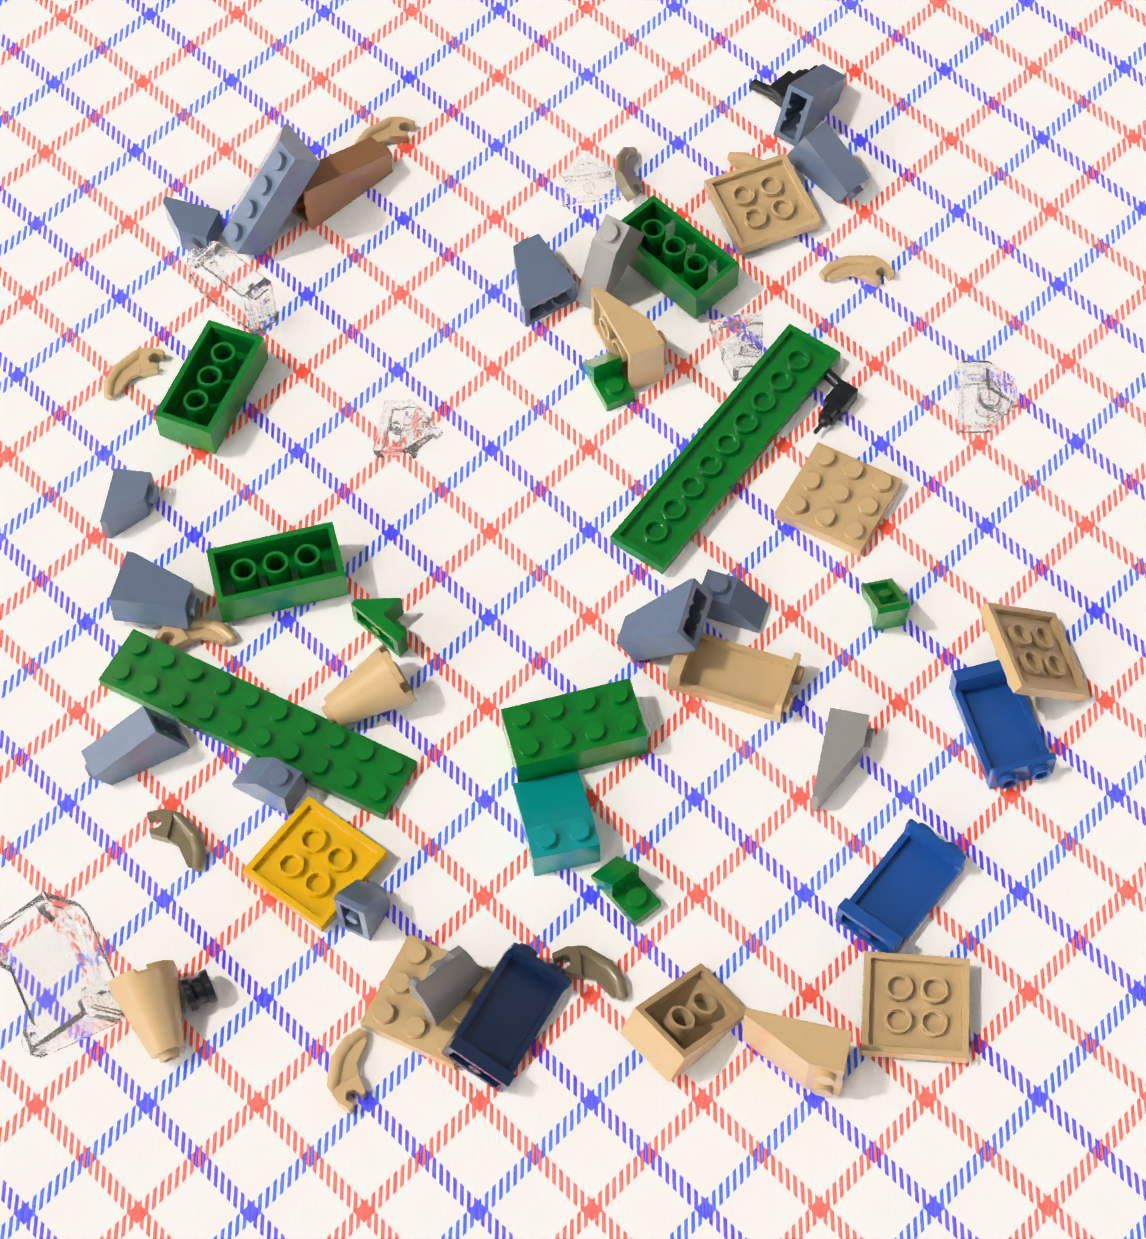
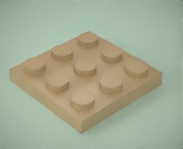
M786 153L704 180V189L739 255L821 228L822 220Z
M817 442L777 507L774 519L860 557L899 492L903 479Z
M987 602L979 609L984 627L990 636L995 648V654L1002 665L1007 677V683L1013 694L1083 702L1091 695L1055 612Z
M409 934L360 1021L361 1027L455 1071L458 1064L444 1056L441 1052L492 971L478 965L483 973V977L440 1025L436 1027L427 1020L423 1005L411 996L407 982L414 976L418 977L421 981L425 979L430 965L436 960L444 958L449 951Z
M864 951L860 1055L968 1063L970 958Z

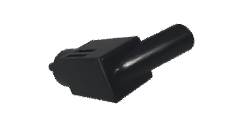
M814 65L810 69H799L795 73L787 71L771 85L754 79L750 83L749 89L766 96L781 108L788 85L815 69L818 65Z
M831 368L826 371L824 380L833 389L823 400V408L819 413L818 419L819 425L813 431L814 434H817L822 427L827 428L829 425H834L837 420L840 421L857 400L858 388L842 380Z

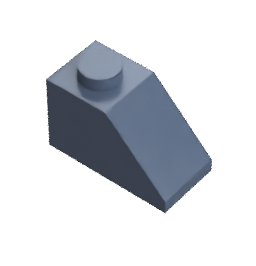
M164 196L162 201L166 217L181 247L191 253H201L210 256L224 229L220 210Z
M114 468L100 519L105 538H114L150 515L152 504H157L159 498V486L155 485L151 472Z
M707 569L702 586L713 596L707 618L759 633L769 603L741 579Z
M275 757L250 758L232 783L234 788L287 816L291 814L307 791L303 772Z
M357 879L339 891L333 898L340 927L369 941L390 909L388 893H386V890L381 885L372 881L367 884Z

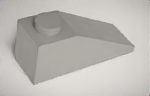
M606 213L592 239L576 301L591 309V287L598 286L613 295L645 234Z
M830 707L810 811L817 812L862 760L864 747L871 748L874 728L868 727L870 715Z

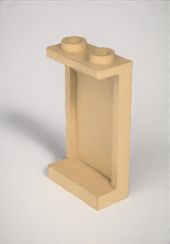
M702 633L696 651L674 655L667 672V689L780 723L783 713H790L795 694H792L791 691L794 684L800 685L805 667L800 665L801 654L797 652L794 653L792 659H788Z

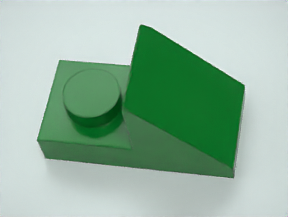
M607 352L581 362L585 374L607 412L635 401V393L622 372L621 356Z
M892 578L861 584L862 597L870 607L873 631L905 624L910 610V603Z
M401 598L355 599L351 603L354 620L381 643L385 644L399 658L409 649L407 631L400 622L396 621L404 613Z
M616 856L591 875V879L634 927L661 907V901L639 878V866L624 858Z

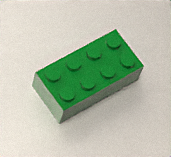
M652 195L620 220L645 234L629 266L695 320L738 286L739 263L656 196Z
M208 320L154 413L159 435L216 454L269 360L264 337Z
M333 521L206 550L217 604L223 623L349 595L346 574Z
M630 678L501 709L502 728L517 782L582 770L648 754V735Z

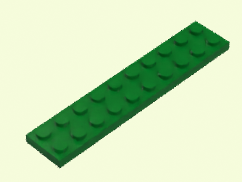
M789 323L610 536L611 543L659 573L664 574L824 380L826 371L829 368L833 369L838 363L841 352Z
M135 629L131 631L98 679L100 686L250 757H275L303 772L305 783L385 820L417 767L416 760L346 727L339 726L335 722L331 724L328 719Z

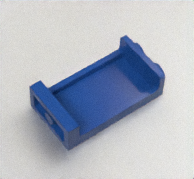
M994 660L952 671L949 689L988 788L1000 787L1001 789H1007L1015 786L1020 781L1031 778L1032 780H1041L1053 773L1057 760L1055 753L1048 752L1026 696L1013 694L1007 683V677L1000 661Z
M909 819L905 825L904 832L851 898L845 897L839 904L835 921L877 951L898 953L962 873L966 856L956 844L945 842L936 836L928 825Z

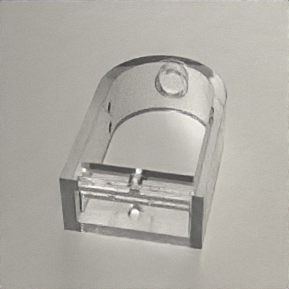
M210 241L201 249L196 247L189 252L186 266L190 277L198 289L211 302L251 333L260 336L279 320L272 282L235 253L217 241Z

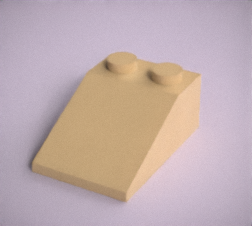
M598 286L591 287L592 325L607 352L621 356L622 372L632 390L635 391L663 380L664 366L667 365L664 354L667 341L664 333L661 330L657 331L649 318Z
M700 963L637 1005L620 1033L669 1083L693 1066L744 1019L746 1007Z
M751 1008L745 1009L742 1040L804 1089H809L813 1094L820 1097L840 1096L853 1031Z

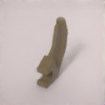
M623 147L615 158V181L627 202L644 191L639 176H635L634 172L638 161V151L635 147Z
M167 809L148 811L147 818L149 823L161 822L159 827L149 828L151 838L165 843L170 842L179 847L187 867L192 868L195 872L202 871L207 851L202 834L180 812Z
M585 945L566 946L552 953V959L555 964L562 960L570 962L568 967L563 968L566 972V977L569 979L585 978L594 980L612 999L617 998L619 1001H623L628 997L625 977L611 959Z

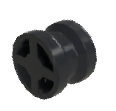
M206 969L199 971L198 975L191 979L187 977L180 979L192 1012L198 1010L200 1005L205 1002L214 1003L218 1001Z

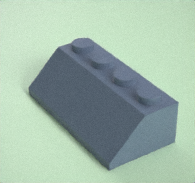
M289 124L283 125L227 218L222 236L237 254L264 255L321 163Z

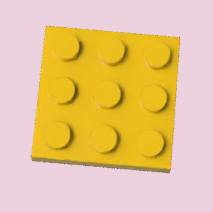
M308 796L242 871L246 878L323 932L337 916L333 900L335 895L357 879L366 883L388 855L387 851Z

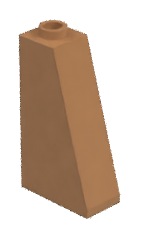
M369 137L320 159L321 163L293 206L294 214L312 230L393 172L392 153L385 144H379L374 138Z

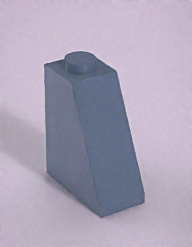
M821 64L788 85L773 135L796 146L804 136L819 125L839 102L847 76L825 64Z
M827 121L804 136L787 154L790 163L837 203L845 197L852 200L864 190L861 185L869 178Z
M539 233L530 238L522 239L513 246L521 317L525 327L576 301V281Z
M126 552L109 597L113 619L115 621L189 629L193 617L198 616L200 609V599L195 596L193 583L134 552Z
M695 578L688 579L625 616L616 644L634 661L696 651L713 596Z
M141 706L83 749L81 753L86 762L84 767L88 775L95 781L99 780L112 786L188 751L190 746L177 721L145 706Z

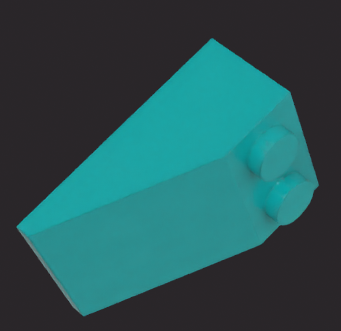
M578 770L512 784L534 876L600 862V843Z

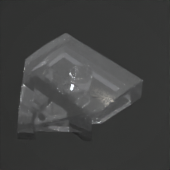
M582 150L558 177L562 207L621 200L620 190L615 181V168L585 150Z
M414 399L384 400L372 452L377 458L404 456L409 453L415 459L422 446L433 437L436 440L439 439L444 433Z

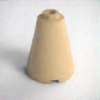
M385 644L377 647L324 697L326 704L321 708L331 724L337 722L339 726H344L410 705L417 701L411 686L398 664L392 660L391 653Z
M174 960L152 962L146 964L147 969L138 972L135 971V968L116 976L108 983L110 993L150 1058H159L160 1063L169 1062L180 1057L179 1051L185 1048L178 969Z

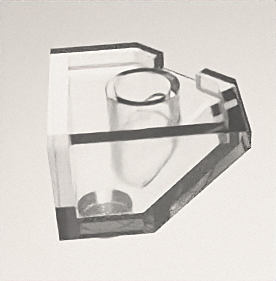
M989 360L957 361L953 381L957 433H989L997 426L999 420L1006 414H1011L1018 407L1016 378Z

